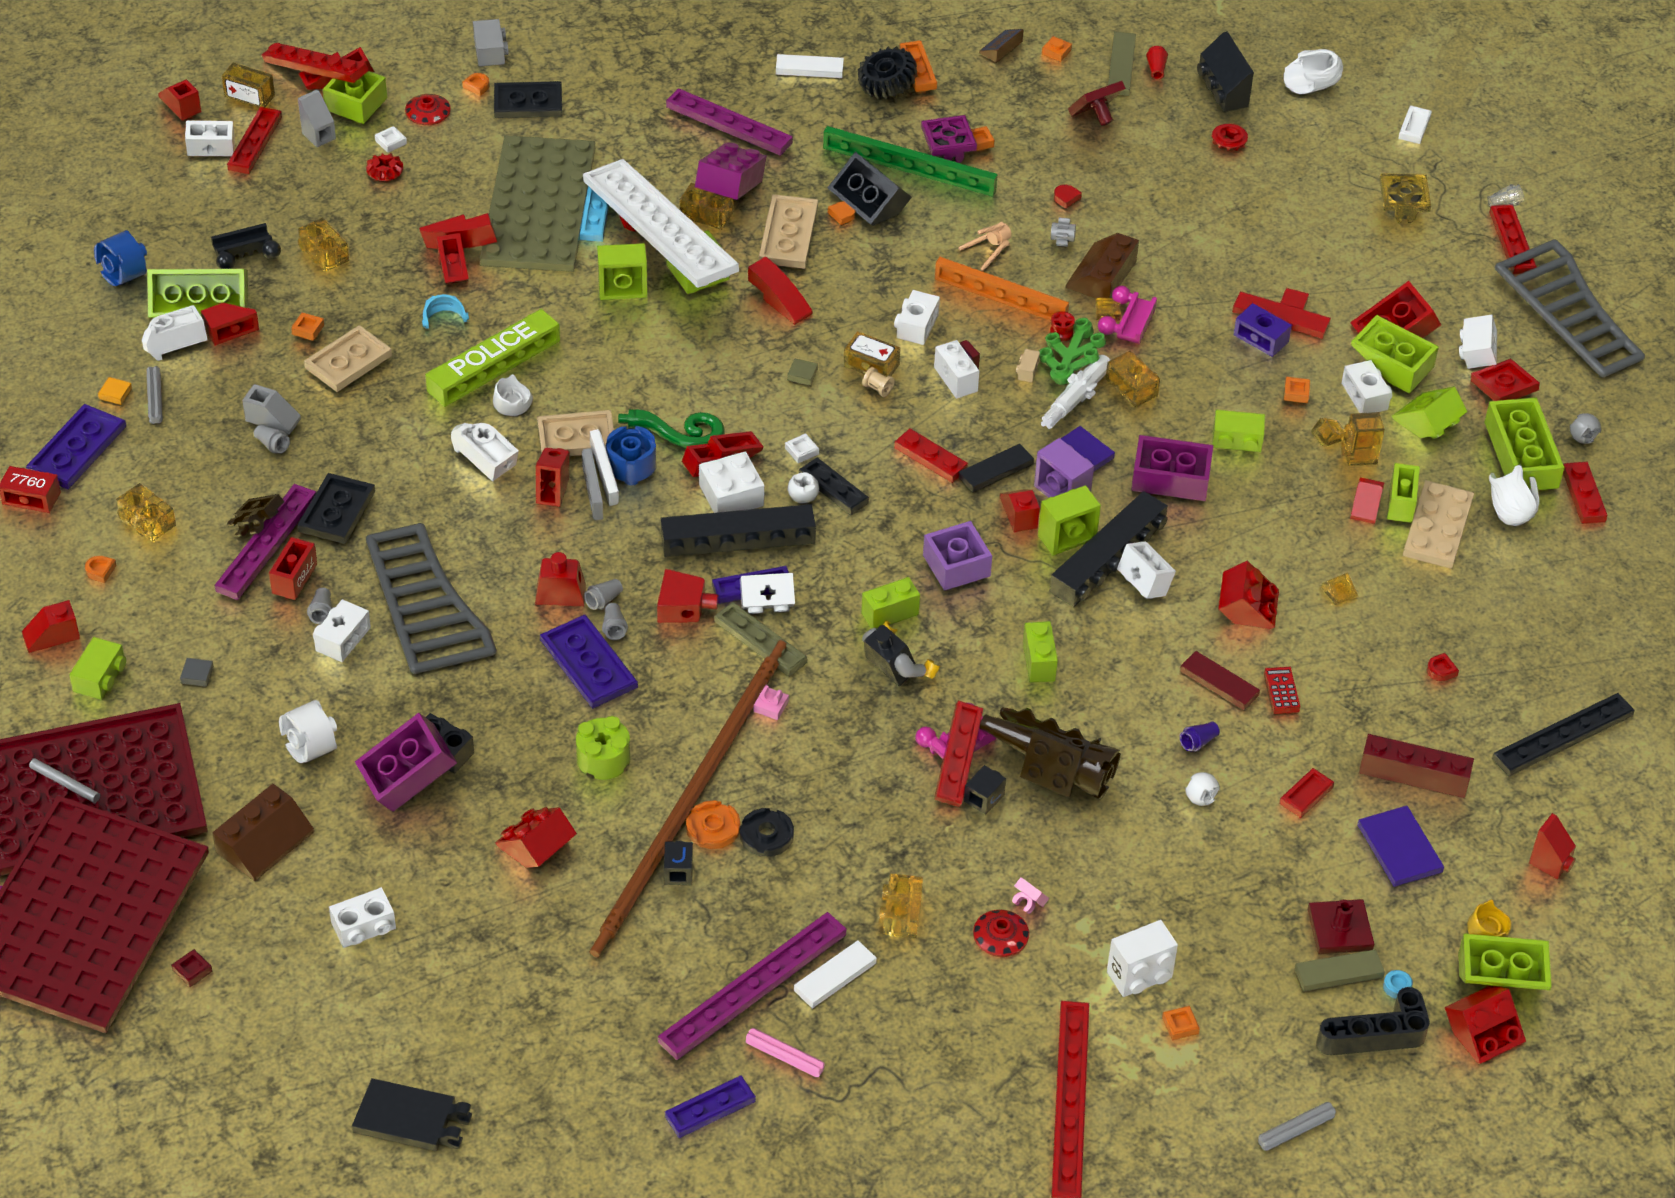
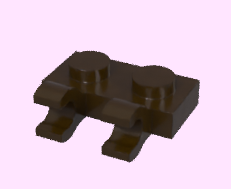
M279 494L248 499L236 511L235 517L228 521L227 526L232 527L237 524L239 530L235 533V537H240L247 534L248 524L253 522L254 527L249 533L251 535L258 534L263 530L264 519L268 520L274 517L279 512L278 508L284 503V500Z

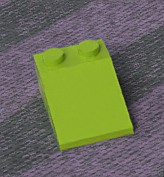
M1378 315L1351 341V345L1367 361L1372 360L1375 367L1381 371L1382 377L1388 383L1409 394L1434 368L1439 346Z

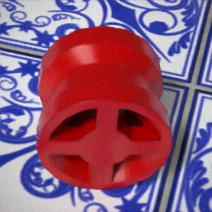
M1064 311L1054 313L1051 317L1052 326L1050 333H1058L1061 342L1070 340L1074 334V316Z

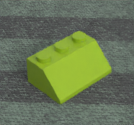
M1463 934L1458 952L1459 977L1464 983L1551 990L1549 941Z

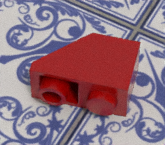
M187 79L158 93L159 98L182 121L202 112L199 91Z

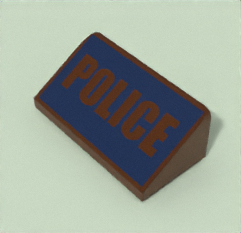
M1009 29L1003 31L979 50V54L997 63L1023 42L1024 30Z

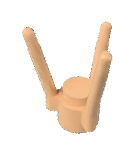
M999 222L996 225L978 230V234H987L959 246L958 249L962 251L987 239L992 245H999L980 270L985 271L1000 252L1010 245L1008 240L1011 238L1012 233L1007 224Z

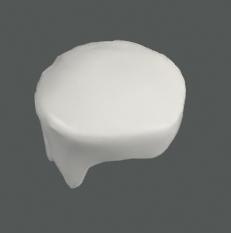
M514 374L508 378L499 379L495 385L493 405L499 413L507 416H518L526 412L532 404L533 396L530 390L521 384Z

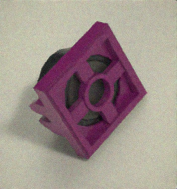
M966 115L921 121V128L932 156L961 163L965 152L976 151L977 144Z

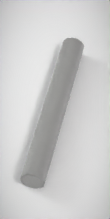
M36 758L29 764L31 769L93 803H96L100 798V793Z

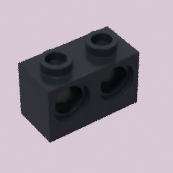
M429 713L426 718L435 725L457 764L449 769V771L455 774L474 754L473 736L468 731L453 726L446 719Z

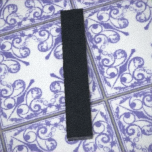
M1616 693L1494 752L1492 759L1509 777L1632 717L1635 710L1619 693Z

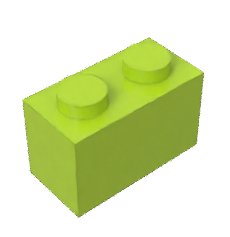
M1216 410L1213 424V448L1261 452L1264 439L1265 414Z
M1394 464L1390 483L1387 519L1412 523L1417 503L1420 466Z
M909 577L862 593L861 614L871 629L878 628L885 621L890 622L891 625L919 615L920 593Z
M1051 621L1025 623L1023 648L1029 683L1056 681L1058 659Z
M93 637L69 674L73 692L102 700L107 691L112 689L118 673L122 672L126 666V657L124 656L122 645Z

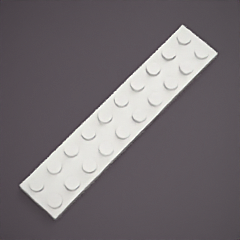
M624 159L583 174L584 182L697 288L739 272V263Z

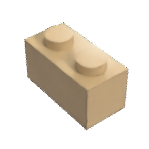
M1025 349L1024 354L1020 355V365L1018 364L1016 368L1018 380L1033 382L1039 364V351Z

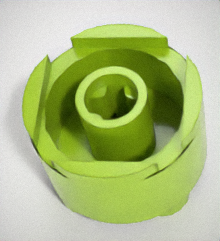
M615 716L596 718L579 725L576 734V755L579 769L584 774H592L595 779L599 780L612 779L624 772V768L630 763V735L619 718Z

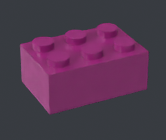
M725 143L699 161L695 188L738 200L763 181L767 156L760 154L755 149H742L735 143Z
M1139 435L1131 491H1145L1150 494L1206 501L1214 445Z
M417 713L355 761L376 800L392 812L457 764L435 725L420 713Z

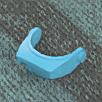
M442 294L432 296L425 301L422 325L426 329H429V318L440 311L458 313L464 323L469 320L468 312H465L462 303L455 296Z

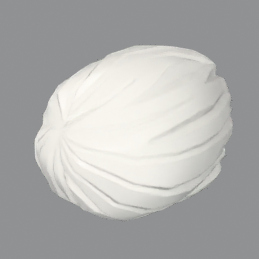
M1304 50L1298 53V58L1285 67L1283 74L1285 86L1296 94H1308L1335 85L1341 79L1343 63L1341 58L1331 50Z
M1520 465L1515 466L1512 473L1500 478H1496L1494 473L1489 475L1494 509L1498 518L1510 526H1519L1535 517L1539 508L1537 482L1534 477H1529L1531 489L1529 490L1523 480V470Z

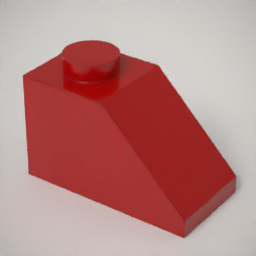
M221 303L201 310L206 333L214 346L259 330L258 316L255 309Z
M1023 489L1000 493V499L1013 532L1038 528L1040 507L1033 490Z
M70 600L43 607L22 630L28 653L80 639Z
M1552 813L1538 830L1529 864L1558 880L1564 871L1568 873L1572 869L1576 858L1573 857L1576 845L1557 815Z

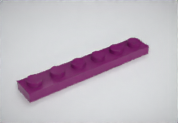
M679 88L666 100V108L781 156L793 143V136Z
M293 484L282 498L284 503L278 508L279 512L271 519L264 521L263 530L253 535L214 585L215 592L239 600L301 520L316 491Z

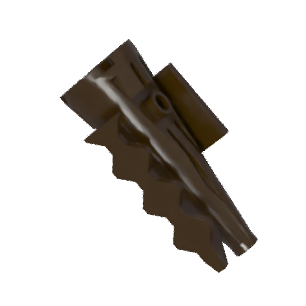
M1002 707L999 714L1003 719L987 714L984 715L979 727L981 730L986 731L1026 756L1020 775L1021 778L1068 798L1071 796L1074 784L1099 800L1106 794L1109 786H1106L1110 778H1114L1120 762L1121 753H1119V749L1100 744L1101 738L1088 741L1084 739L1077 728L1064 731L1059 728L1056 720L1053 718L1040 721L1035 718L1032 710L1029 708L1016 711Z

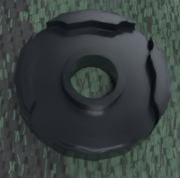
M770 808L753 810L742 820L740 840L750 853L758 856L772 857L786 851L793 842L794 825L790 817L782 811L777 810L775 812L770 811ZM771 829L774 832L770 835H764L760 831Z

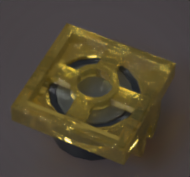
M1380 174L1379 180L1384 211L1395 217L1398 223H1401L1403 219H1407L1408 223H1412L1419 212H1430L1431 201L1427 175Z

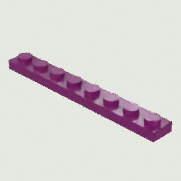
M826 912L658 1036V1043L676 1060L680 1059L845 937L847 928L829 912Z

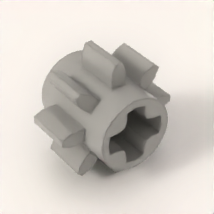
M1059 217L1058 223L1052 222L1051 240H1056L1057 246L1068 247V241L1074 242L1076 224H1070V218Z

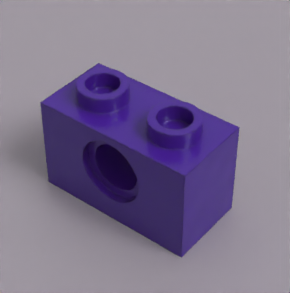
M1252 303L1236 318L1233 335L1273 357L1289 343L1292 325Z

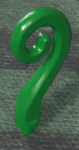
M629 409L628 414L618 415V423L628 424V429H635V426L643 427L666 441L685 449L687 446L708 444L710 436L725 434L724 425L721 420L715 415L705 412L694 413L686 418L684 429L689 436L676 431L658 416L645 410ZM699 423L709 425L712 432L702 436L703 430L695 425Z

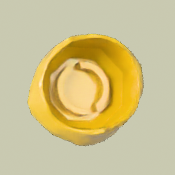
M1492 899L1479 904L1467 922L1468 934L1508 937L1511 931L1509 916L1498 909Z

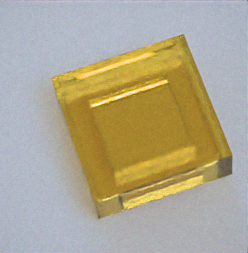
M1096 298V320H1100L1104 316H1110L1115 321H1120V303L1114 301L1113 298Z

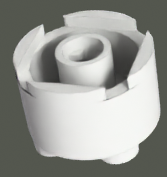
M311 701L279 717L281 736L287 735L289 743L285 745L291 756L298 763L312 761L337 749L334 732L337 731L336 722L331 716H326L319 701Z

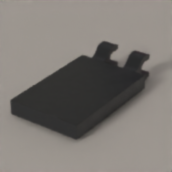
M371 1078L352 1124L353 1133L437 1151L439 1144L459 1149L463 1137H460L462 1129L456 1126L446 1128L449 1120L469 1125L472 1113L469 1112L471 1104L466 1102L456 1103L454 1096Z

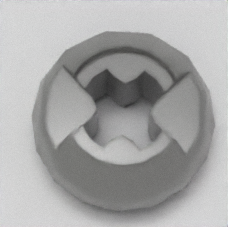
M1579 414L1572 425L1570 424V433L1573 439L1579 443H1592L1599 432L1601 433V424L1598 418L1592 414Z

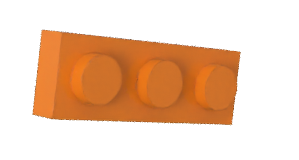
M922 41L900 43L899 49L905 48L907 52H910L917 64V77L915 78V83L912 84L915 92L936 90L937 80Z

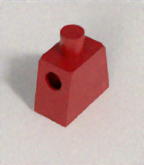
M544 448L536 463V504L561 507L569 482L570 452L568 450ZM551 481H553L552 483H555L554 488L549 486V483Z
M562 552L552 554L551 558L542 559L535 605L584 606L586 583L579 561L567 559L566 555Z
M665 569L657 604V622L700 621L702 608L717 610L719 594L705 593V580L702 577Z

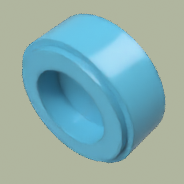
M1393 970L1386 974L1383 989L1388 996L1396 999L1399 990L1405 987H1412L1413 981L1406 972Z

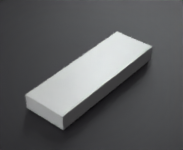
M777 54L776 74L842 78L844 58Z
M599 429L590 431V446L609 506L617 505L619 503V490Z
M857 940L796 983L794 991L813 1009L875 965L877 958Z

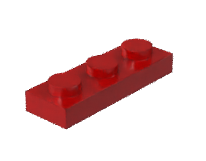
M911 428L894 441V448L951 483L958 479L959 471L968 468L966 461Z
M1588 462L1563 463V475L1581 524L1606 522L1608 515Z

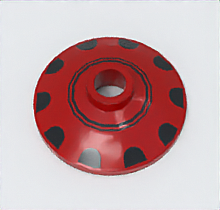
M436 94L418 95L408 101L405 107L408 119L420 125L438 124L444 121L451 111L449 102L444 97Z
M992 910L984 913L977 919L974 925L973 936L978 947L987 954L997 957H1008L1024 949L1029 939V929L1024 919L1016 913L1008 910Z

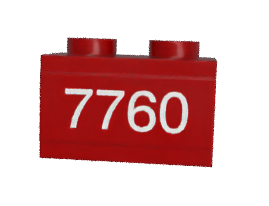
M9 466L0 482L2 505L49 514L61 493L56 474Z
M293 537L290 538L269 572L272 594L293 600L297 599L317 566L315 543Z

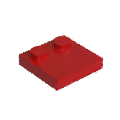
M1511 358L1471 373V382L1493 401L1518 399L1539 391L1540 382Z

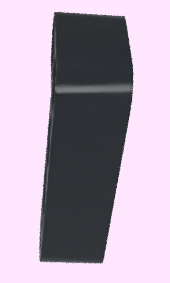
M1405 987L1399 990L1393 1012L1327 1018L1321 1022L1316 1046L1325 1055L1420 1047L1425 1042L1430 1025L1423 996L1419 990L1413 987Z

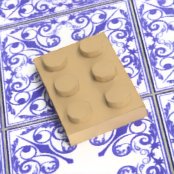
M358 325L306 359L304 365L308 371L338 392L392 356V349Z
M611 410L537 416L541 454L544 448L548 447L568 450L570 456L582 455L583 449L591 448L590 431L597 429L601 432L606 448L607 437L614 430Z

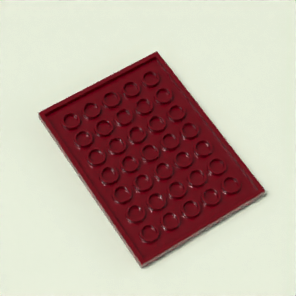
M181 703L0 739V876L11 873L57 795L182 838L208 832ZM36 758L100 793L99 800L93 803L29 767L30 762Z

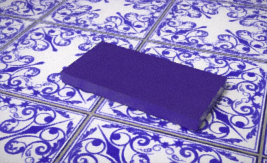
M84 404L26 465V469L56 474L59 485L69 490L126 428V421Z
M586 614L540 634V641L592 709L638 688V681Z

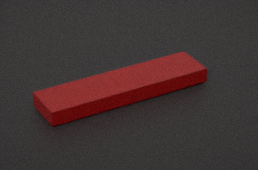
M265 107L259 108L227 163L229 171L244 174L251 173L282 118V111Z
M1491 206L1489 213L1506 258L1508 259L1530 250L1514 206ZM1534 258L1511 267V271L1513 274H1522L1537 266Z
M1241 291L1232 310L1233 313L1241 314L1254 303L1291 324V330L1321 339L1324 338L1331 320L1330 317Z
M959 700L956 703L934 800L956 807L962 805L984 708Z

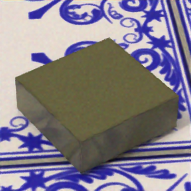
M795 358L788 372L787 380L811 386L818 370V363Z

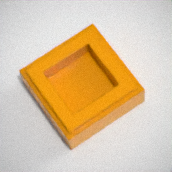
M108 377L98 392V397L100 400L122 405L132 390V385L130 382Z

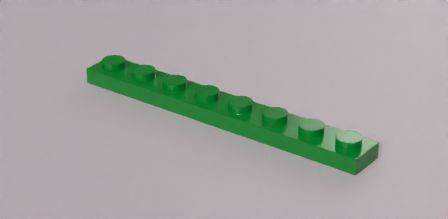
M826 126L823 132V149L851 157L857 152L866 160L875 164L991 197L996 193L998 176L996 173L830 126Z

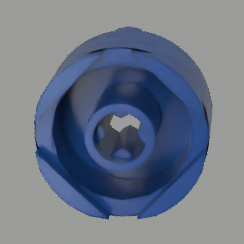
M129 231L120 232L100 241L94 246L96 264L101 263L104 270L100 272L104 279L112 286L122 285L147 273L144 258L147 255V250L142 243H138Z
M623 426L613 430L608 435L606 452L616 479L632 486L652 475L656 470V443L654 435L649 430L640 426H635V429H627V426Z

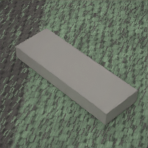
M583 449L582 467L592 516L594 520H602L603 501L592 449Z

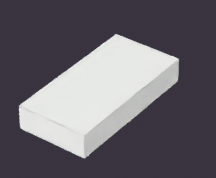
M1410 106L1398 139L1420 144L1432 111Z

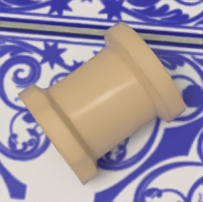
M871 367L863 377L862 385L867 388L871 387L878 391L880 396L886 397L891 392L895 380L891 376L886 377L882 375L876 368Z

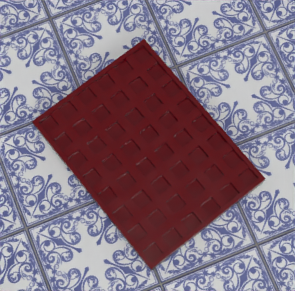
M57 795L0 889V996L107 1033L208 856V846Z

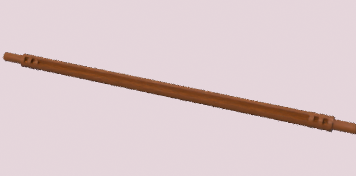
M778 641L770 656L764 659L602 924L600 935L589 951L593 957L598 958L609 940L615 937L663 858L665 842H672L752 711L763 688L769 683L779 666L777 659L781 658L783 649L785 648L786 650V642Z

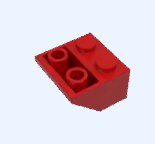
M1247 560L1223 572L1218 610L1234 624L1273 629L1276 623L1279 589Z
M544 807L540 810L533 808L521 815V821L518 824L511 825L501 832L502 837L495 844L525 868L539 867L577 833L560 807L549 809Z
M1489 985L1445 1007L1453 1034L1478 1064L1526 1042L1509 988Z

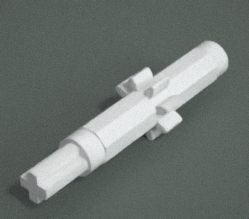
M1099 355L1097 362L1090 363L1083 371L1080 370L1077 374L1073 373L1067 379L1069 384L1066 386V389L1042 417L1041 425L1051 429L1061 418H1064L1080 401L1083 402L1086 398L1091 399L1096 393L1093 389L1112 367L1111 360L1105 355Z

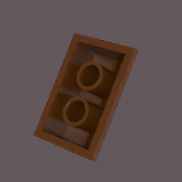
M1116 233L1094 242L1067 282L1066 289L1109 304L1112 299L1113 290L1122 284L1137 261L1139 240Z
M271 784L213 831L212 834L216 853L255 882L313 834L314 828L294 799L275 784Z

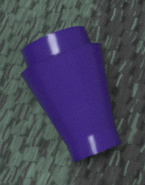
M1213 721L1185 727L1183 732L1180 733L1181 745L1187 751L1197 752L1213 738L1219 736L1220 729Z

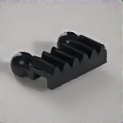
M266 223L211 236L212 246L217 255L216 264L219 269H232L235 265V256L239 255L240 258H243L246 252L252 256L254 250H257L259 254L263 253L268 259H275L281 253V247L278 242L272 240V236L267 231Z

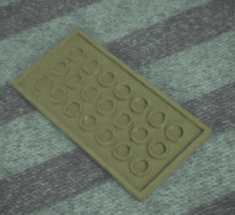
M504 136L489 210V217L495 230L497 242L482 246L480 266L574 272L588 185L583 180V174L592 171L595 141Z

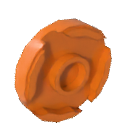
M716 800L704 801L691 809V813L687 816V835L693 843L702 848H724L732 844L739 835V814L729 804L726 806Z

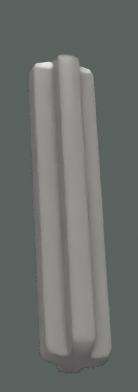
M154 366L147 368L148 417L151 424H160L163 420L160 368Z
M1325 1102L1260 1134L1258 1143L1264 1151H1268L1334 1118L1336 1110L1330 1102Z

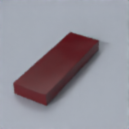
M1195 651L1180 667V672L1243 711L1259 696L1260 689L1198 651Z

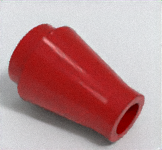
M1153 46L1146 54L1151 77L1153 79H1162L1168 53L1162 46Z

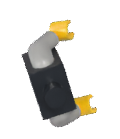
M885 621L878 628H872L863 634L862 641L864 642L866 658L898 686H901L910 677H923L925 675L934 679L941 667L934 664V661L931 659H927L924 665L916 664L906 643L895 635L898 630L890 627V622Z

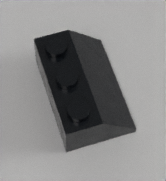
M1226 31L1200 54V62L1197 64L1199 76H1202L1206 82L1207 89L1211 90L1216 103L1221 106L1224 112L1249 107L1254 75L1250 65L1228 31Z
M857 152L852 155L827 187L872 226L898 216L912 198Z

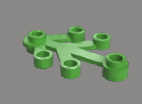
M1079 318L1075 321L1073 327L1075 334L1068 348L1061 343L1059 334L1052 332L1045 337L1048 347L1039 350L1040 361L1046 363L1052 369L1050 371L1051 378L1059 385L1069 383L1067 379L1074 371L1090 363L1097 362L1099 354L1096 348L1106 345L1104 334H1093L1092 323L1087 318ZM1090 337L1091 342L1080 347L1082 340ZM1051 348L1063 358L1061 363L1054 358ZM1084 355L1083 358L1073 362L1074 359Z

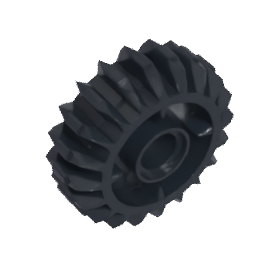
M888 46L885 50L880 48L878 52H871V56H865V61L860 62V68L857 69L858 81L865 94H869L870 97L876 96L878 100L882 97L887 100L889 96L896 97V94H904L905 89H910V85L915 83V78L917 77V64L911 53L907 52L905 48L899 49L897 46L893 49Z

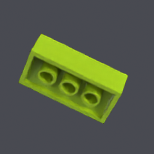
M147 269L148 318H155L192 305L195 306L200 316L201 310L221 303L247 308V269Z

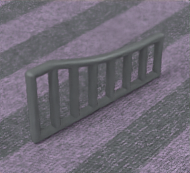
M1556 239L1495 265V270L1600 377L1604 378L1644 360L1645 354L1601 307L1590 291L1572 254ZM1551 250H1554L1560 256L1555 260L1517 276H1514L1508 270L1513 266ZM1564 265L1568 266L1571 273L1532 291H1529L1523 285L1527 281ZM1574 282L1580 290L1546 306L1537 299ZM1583 299L1590 306V308L1561 321H1558L1552 314ZM1594 316H1597L1603 323L1576 336H1573L1566 329ZM1609 331L1616 338V340L1592 351H1588L1582 345V343ZM1622 347H1625L1632 354L1605 367L1597 360V358Z
M423 523L367 535L366 543L409 670L412 674L427 672L496 654L497 649L490 630L461 599L448 580ZM415 534L418 535L420 541L419 543L380 551L378 546L380 542ZM424 552L427 558L425 561L386 569L384 564L386 560ZM432 570L436 577L394 588L390 581L393 578ZM439 587L446 594L445 596L402 606L398 605L396 597ZM452 604L459 610L458 613L405 625L403 619L405 615ZM468 621L475 628L413 644L409 637L410 634ZM479 638L482 639L484 644L482 648L419 663L416 657V653Z

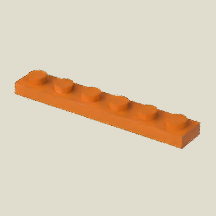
M939 257L936 261L935 280L1050 321L1054 313L1068 312L1069 302L943 257Z

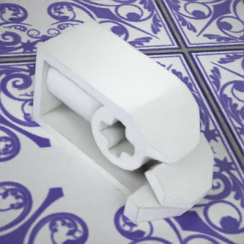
M192 305L152 319L148 328L144 331L142 344L145 351L150 353L157 361L163 360L162 354L208 339L204 321L195 306Z
M463 423L453 428L451 441L454 450L457 453L461 452L492 482L516 465L519 450L493 426L486 423Z

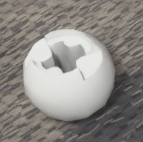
M807 472L794 475L788 483L789 496L793 501L800 504L813 501L819 493L818 481Z
M1207 772L1192 775L1191 781L1187 788H1185L1187 797L1198 806L1213 803L1215 801L1213 798L1218 790L1220 791L1218 781L1212 774Z

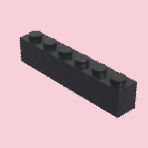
M1143 491L1051 575L1049 592L1072 607L1076 606L1081 600H1086L1090 592L1096 586H1101L1112 571H1117L1126 544L1148 542L1152 534L1158 529L1161 530L1166 525L1168 505Z
M812 504L660 518L664 557L815 544L816 524Z

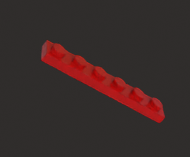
M280 43L270 45L268 50L261 54L266 63L355 83L369 71L366 63Z

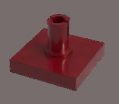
M1123 81L1084 94L1068 108L1071 117L1094 109L1101 126L1113 122L1114 119L1107 104L1126 89Z
M1343 899L1340 901L1309 903L1308 913L1318 954L1361 952L1374 949L1375 944L1364 899Z

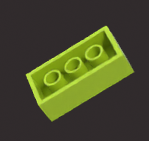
M1537 397L1489 401L1484 423L1504 476L1512 473L1515 466L1520 465L1523 470V480L1529 490L1531 489L1529 477L1535 478L1538 490L1558 489L1564 465Z

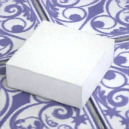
M394 126L375 134V141L387 153L407 144L406 137Z
M806 433L785 442V449L798 464L819 455V448Z

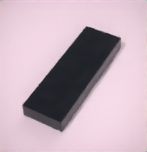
M1019 443L959 471L958 478L974 493L1034 465V458Z
M818 457L799 469V473L807 472L813 475L818 481L819 491L850 516L869 503L867 495Z

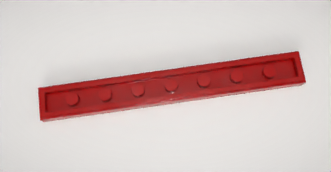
M1061 1001L1051 1198L1082 1197L1089 1003Z

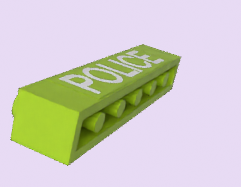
M543 309L528 315L426 373L427 392L444 407L448 406L560 342L559 323Z

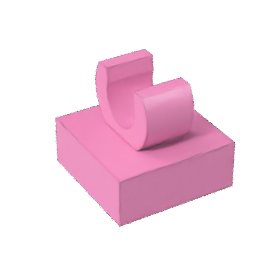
M765 685L754 704V712L778 720L789 702V695L782 693L779 689L776 691Z
M1021 877L1015 884V887L1021 892L1013 897L1012 902L1018 906L1022 900L1027 899V905L1023 910L1028 914L1034 910L1035 902L1044 907L1049 900L1045 894Z

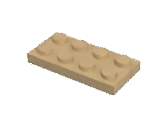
M772 194L759 260L766 256L777 266L805 269L818 209V199Z
M1425 480L1403 556L1452 569L1474 492Z

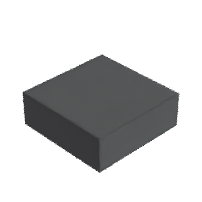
M187 658L180 676L181 684L207 687L214 667L213 661Z

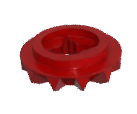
M1221 124L1212 131L1213 144L1218 145L1219 149L1227 148V151L1229 149L1237 151L1239 147H1245L1248 141V134L1245 129L1238 125Z
M382 153L381 156L373 155L372 159L367 160L366 170L371 178L379 181H388L401 175L403 172V162H401L399 156L394 157L392 153L388 155Z

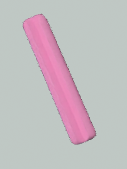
M751 1028L746 1036L747 1044L812 1076L820 1077L825 1068L823 1061L756 1028Z

